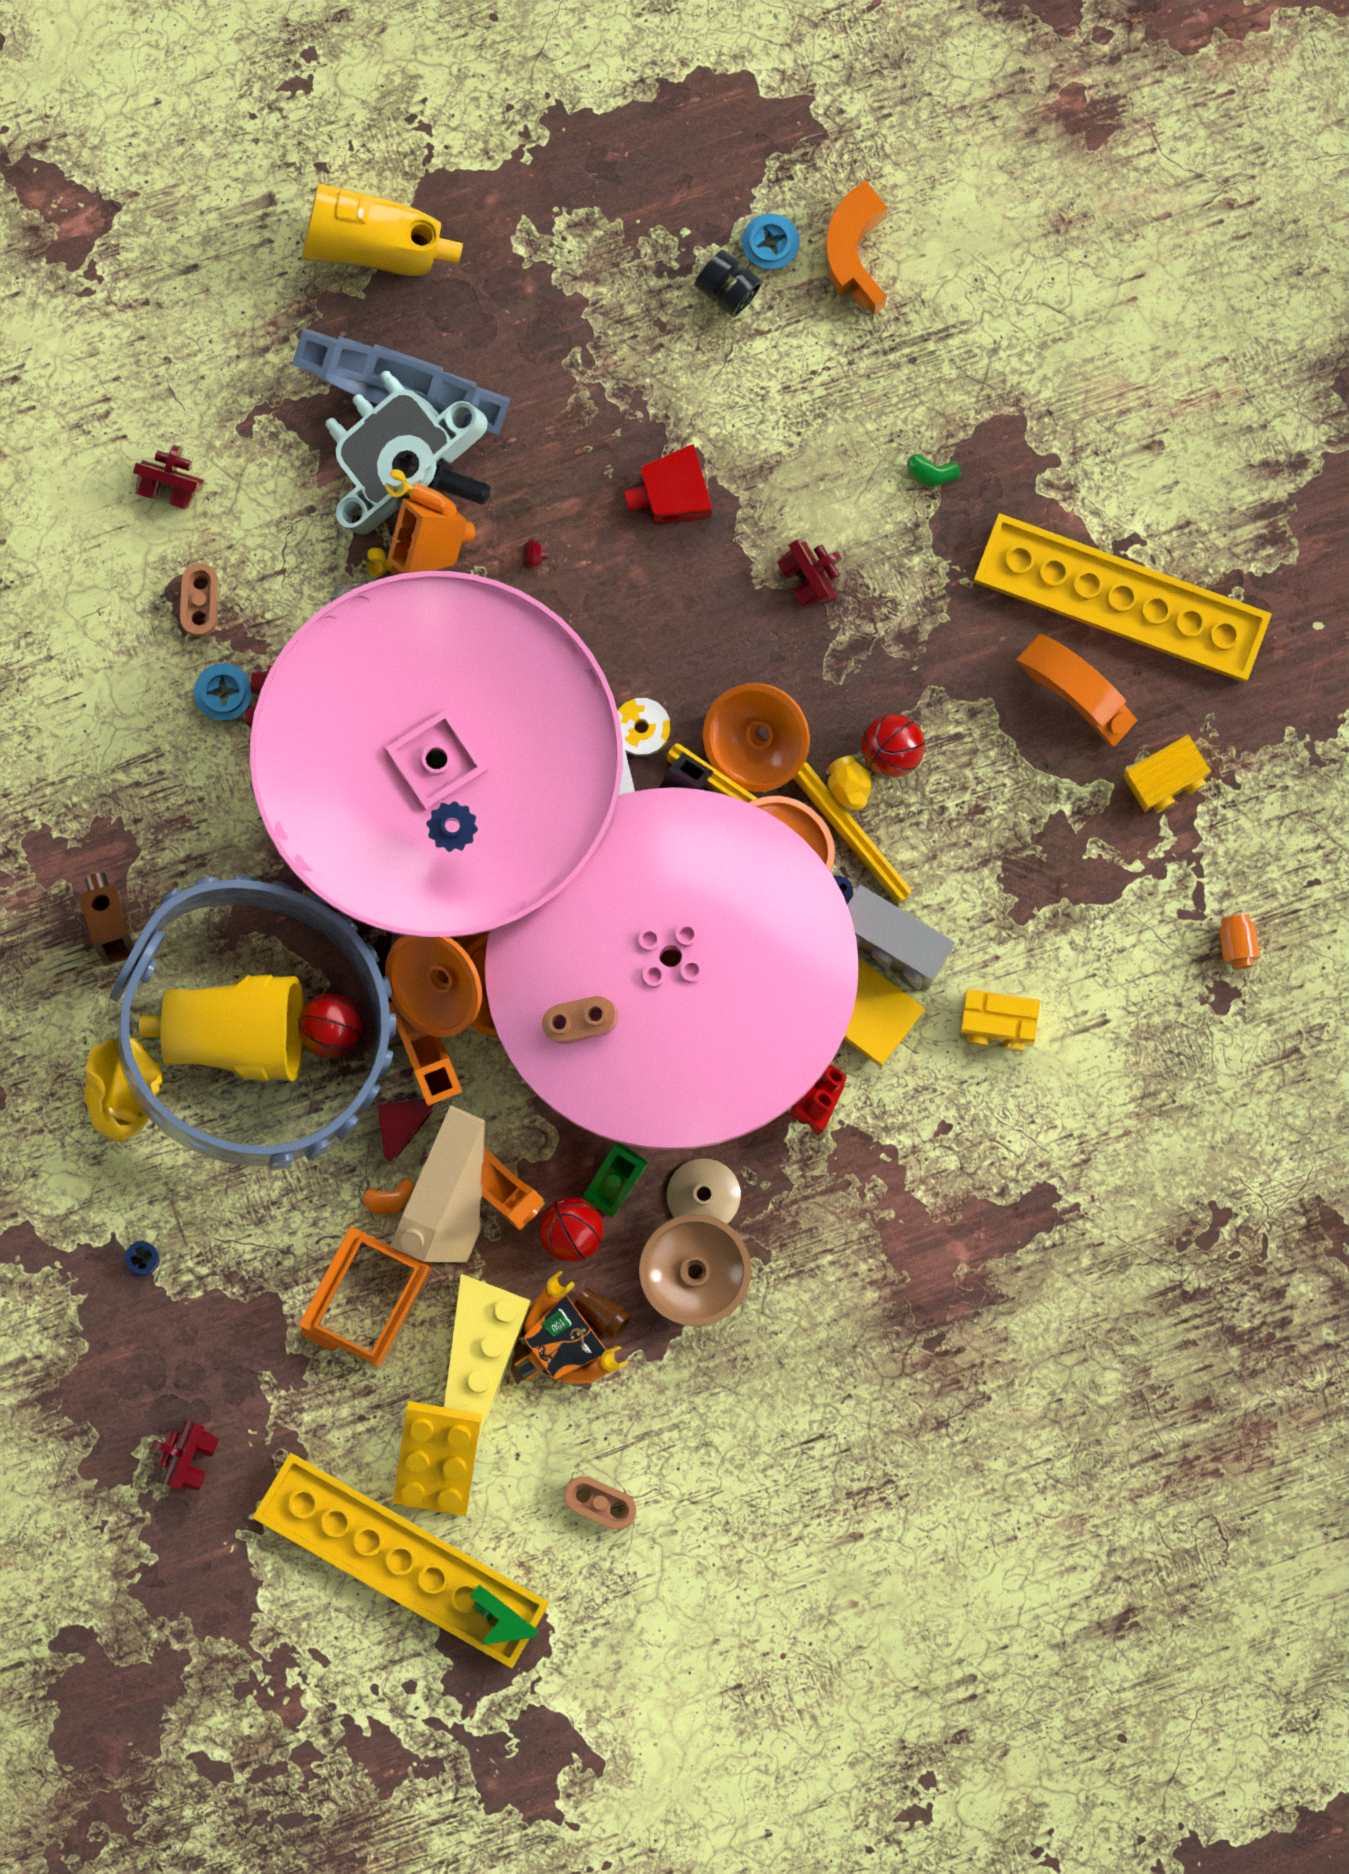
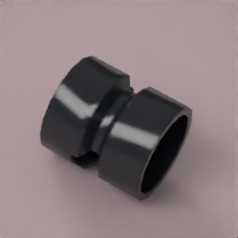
M721 250L706 264L698 275L694 286L708 298L717 297L718 306L732 318H735L753 300L763 281L748 269L740 270L739 261L725 250ZM735 279L737 282L727 292L725 289Z

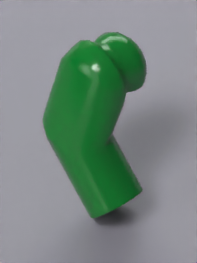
M914 454L907 460L910 476L927 487H936L961 478L960 469L956 461L936 466L925 459L922 454Z

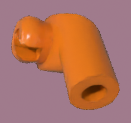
M405 1178L393 1192L378 1191L376 1188H370L365 1191L362 1201L367 1206L368 1211L374 1214H396L408 1203L415 1185Z

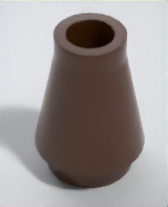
M586 1288L575 1302V1306L582 1311L603 1337L609 1336L615 1340L621 1335L631 1320V1315L626 1312V1307L594 1293L589 1288Z

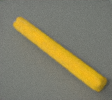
M805 761L803 767L793 779L893 901L897 904L903 902L910 896L911 888Z

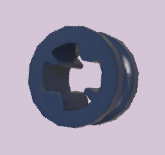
M144 1241L135 1242L126 1250L125 1263L133 1273L144 1276L153 1273L158 1268L160 1255L157 1249L150 1243ZM145 1248V1253L150 1251L152 1254V1259L147 1261L148 1267L140 1269L141 1265L139 1264L134 1266L132 1260L138 1256L137 1250Z

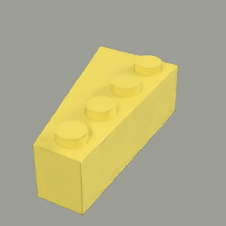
M461 1274L444 1407L482 1414L480 1439L532 1302L521 1296Z

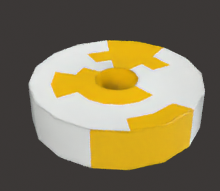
M635 698L625 702L617 710L623 744L627 754L635 757H649L658 753L666 745L670 736V719L666 710L658 702L648 698ZM639 722H644L649 728L645 733H638L634 728L635 725Z

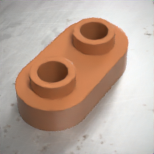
M197 563L189 566L182 575L180 621L184 630L189 635L205 637L214 631L218 622L219 579L212 567L207 564ZM205 579L208 581L206 588L199 590L195 588L196 581ZM198 614L206 616V621L202 625L193 623L194 617Z
M601 996L554 1005L546 1011L542 1019V1028L548 1038L558 1043H570L601 1036L615 1028L618 1022V1010L613 1002ZM596 1008H600L603 1013L599 1021L591 1019V1013ZM564 1016L566 1025L563 1029L557 1030L555 1021L558 1017Z
M587 1476L574 1478L565 1489V1501L572 1511L611 1529H624L635 1519L636 1505L628 1494ZM586 1488L590 1491L591 1498L588 1502L581 1503L577 1500L576 1494L579 1489ZM619 1503L624 1506L625 1514L621 1518H615L611 1515L610 1509L614 1504Z

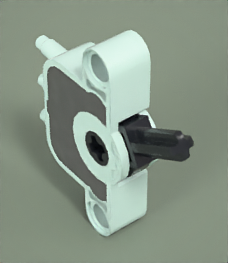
M383 371L380 374V379L390 393L387 398L373 408L362 395L357 394L354 396L353 403L363 418L349 431H346L335 418H330L326 421L325 425L330 430L329 433L338 443L336 458L340 466L356 485V488L338 503L336 518L342 526L360 535L370 533L401 507L403 498H410L407 494L401 497H392L387 492L385 483L392 486L401 484V481L395 480L390 476V471L394 469L402 471L405 474L407 483L414 486L417 482L441 494L444 491L480 505H484L490 498L491 487L489 484L451 471L453 466L448 464L452 463L480 439L487 429L485 414L468 402H455L439 415L424 398L413 391L404 389L396 377H393L389 371ZM471 413V423L467 427L461 428L462 418ZM410 465L416 466L414 471L408 470ZM358 508H362L361 518L353 523V513Z

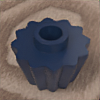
M456 801L449 805L441 803L439 809L431 811V819L426 823L430 829L428 837L435 840L436 848L444 847L447 852H452L454 849L463 851L466 844L473 843V835L478 831V827L474 824L476 816L469 812L468 806H460ZM448 821H455L459 824L460 828L456 832H449L446 830L445 824Z

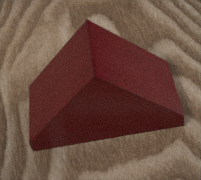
M425 1099L378 1105L383 1152L386 1161L390 1164L396 1161L437 1108L436 1103L428 1106Z

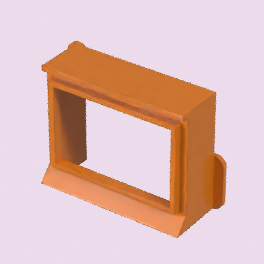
M350 1226L299 1323L302 1336L329 1351H334L340 1347L381 1369L433 1270V1263L420 1261ZM362 1242L414 1269L372 1352L319 1326Z

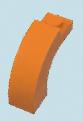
M865 180L850 191L837 206L828 228L825 257L829 277L839 295L842 296L852 288L851 294L857 304L862 309L868 307L872 314L875 315L885 307L887 296L862 266L858 257L857 247L862 237L868 231L886 219L888 207Z
M1039 633L1016 659L1035 683L1050 689L1071 704L1088 721L1106 744L1115 747L1138 721L1125 706L1126 699L1085 660L1059 642Z
M393 1001L389 1002L390 1012L396 1016V1027L427 1105H432L462 1093L441 1037L426 1034L412 1026L400 1014Z
M484 1147V1162L482 1163L481 1185H483L482 1198L513 1226L521 1230L545 1204L544 1199L533 1188L516 1177Z

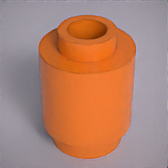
M1239 914L1220 919L1222 927L1218 931L1224 964H1232L1233 970L1253 967L1254 960L1260 958L1255 923L1251 922L1250 915Z

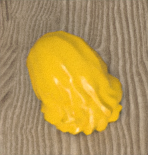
M118 1036L115 1041L105 1038L104 1044L97 1043L92 1046V1051L89 1052L87 1057L84 1099L93 1128L111 1140L122 1142L139 1134L148 1122V1117L133 1098L122 1073L118 1055ZM131 1037L129 1039L133 1057L145 1083L156 1097V1094L159 1092V1085L162 1084L163 1074L160 1070L161 1066L158 1062H154L149 1052L144 1050L141 1042Z

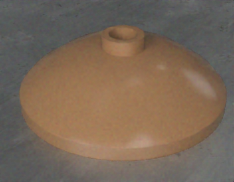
M683 1215L661 1225L646 1242L640 1259V1282L647 1300L663 1317L680 1325L705 1326L726 1318L740 1305L750 1284L751 1261L743 1240L728 1224L707 1215ZM693 1265L699 1266L702 1269V1275L698 1279H692L688 1275V1269Z

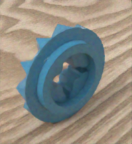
M763 214L754 218L745 228L742 237L744 255L748 257L753 266L757 265L766 271L777 268L782 269L794 260L799 249L800 241L796 227L789 219L778 214ZM765 230L772 239H781L776 246V255L769 247H760V245L765 243Z
M227 663L212 665L205 669L196 681L194 688L195 701L199 709L210 719L226 722L239 718L251 703L253 694L250 688L251 681L247 674L235 665ZM223 678L229 690L239 692L228 696L225 707H223L219 696L209 694L220 690Z

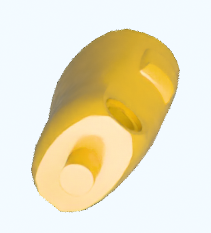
M318 183L301 260L357 265L405 276H422L430 272L434 259L459 264L463 243L439 238L441 222L417 209L360 192Z
M271 974L247 975L237 981V983L198 990L166 989L162 1000L161 1015H141L139 1019L140 1037L161 1039V1054L165 1064H199L235 1072V1074L246 1081L270 1082L271 1079L295 1081L300 1073L304 1043L301 1041L298 1030V1019L304 1008L302 986L296 976L273 977Z

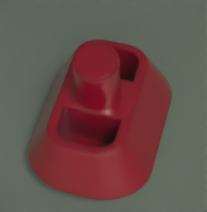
M531 539L524 544V565L528 569L540 565L541 558L548 559L549 553L541 551L540 543Z

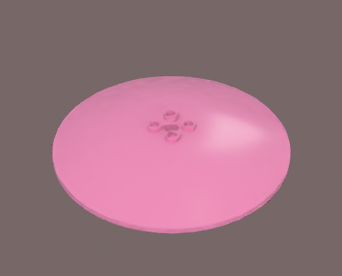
M420 571L378 579L355 588L318 611L294 634L271 667L260 691L250 736V768L259 813L271 840L294 874L313 893L352 919L380 930L420 938L439 936L453 938L494 930L527 916L558 895L580 873L599 846L613 816L620 791L623 769V741L618 711L606 677L591 651L561 617L524 592L496 580L453 571ZM438 750L446 755L447 763L443 768L432 769L427 765L425 759L431 751ZM456 801L460 806H468L469 812L476 816L474 824L478 827V831L473 835V843L466 844L463 851L454 849L452 852H447L444 847L436 848L435 840L428 837L430 829L426 823L431 819V811L439 809L441 803L449 805ZM448 821L445 824V828L449 832H456L460 828L459 824L455 821Z
M688 788L647 789L618 796L611 821L593 856L580 873L558 895L527 916L489 931L485 959L486 992L490 1013L508 1058L528 1086L554 1111L575 1125L597 1136L621 1144L646 1149H695L727 1142L765 1126L789 1110L821 1078L834 1059L852 1017L858 981L857 941L846 901L833 875L806 841L786 824L760 808L724 794ZM670 949L678 951L682 956L680 963L674 967L663 965L660 961V956L664 951ZM601 996L613 1002L618 1010V1022L615 1028L601 1036L570 1043H558L548 1038L542 1028V1019L546 1011L552 1006ZM600 1008L594 1009L591 1013V1019L599 1021L602 1018V1010ZM564 1016L556 1019L555 1027L557 1030L563 1029L566 1025V1019Z

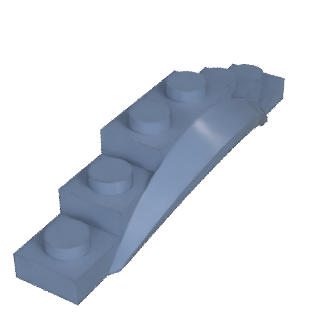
M306 328L302 330L291 364L314 372L320 379L354 395L360 394L366 400L376 404H380L390 395L380 379V374L383 371H389L393 377H396L404 389L413 391L424 398L439 415L455 402L465 401L485 414L487 418L486 431L499 435L511 399L477 387V382L444 372L443 367L377 344L371 347L342 336L336 339ZM471 413L462 418L461 427L465 428L471 423Z

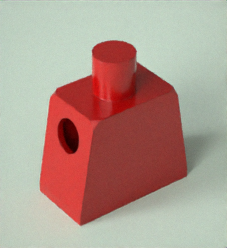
M694 444L640 468L643 486L623 491L628 511L631 512L649 507L653 522L656 524L712 518V506Z

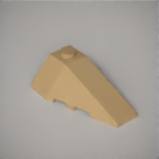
M454 1106L449 1107L401 1217L390 1247L423 1262H467L481 1231L482 1223L480 1202L483 1194L481 1173L482 1163L484 1162L485 1120Z

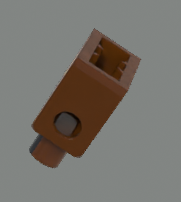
M106 873L91 874L85 878L88 892L82 893L80 900L93 947L104 966L127 960L136 941L124 901L116 885H109Z

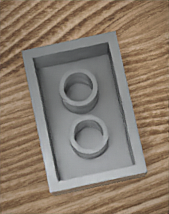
M859 885L847 905L853 922L857 949L859 948L871 955L868 960L880 969L887 971L890 967L902 974L900 980L911 988L919 990L922 986L928 990L950 955L955 942L864 886Z

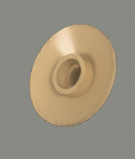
M695 1159L683 1164L676 1170L668 1184L667 1203L674 1218L689 1214H702L717 1218L728 1224L737 1213L740 1205L741 1192L736 1176L727 1166L713 1159ZM702 1187L708 1188L711 1192V1197L707 1201H701L697 1197V1191Z

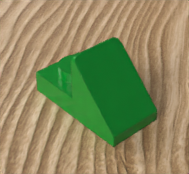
M616 1142L582 1198L613 1218L633 1186L644 1174L648 1161L621 1143Z
M481 1584L470 1595L476 1601L472 1606L475 1611L488 1621L493 1616L499 1619L481 1645L534 1638L539 1633V1630Z

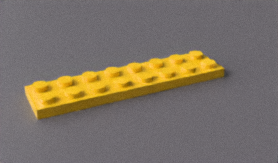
M1001 513L998 514L973 583L1246 683L1272 615L1269 612Z
M291 1452L252 1517L512 1669L530 1638L481 1645L499 1619L493 1616L488 1621L475 1611L472 1606L476 1601L470 1595L481 1584L535 1628L550 1604L547 1600Z

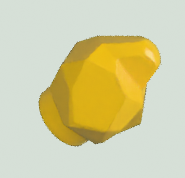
M854 756L839 758L828 767L831 775L828 779V788L840 804L851 810H861L866 806L867 799L871 794L870 771L867 767L857 763Z

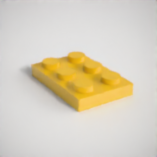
M408 1401L393 1503L466 1516L482 1414Z

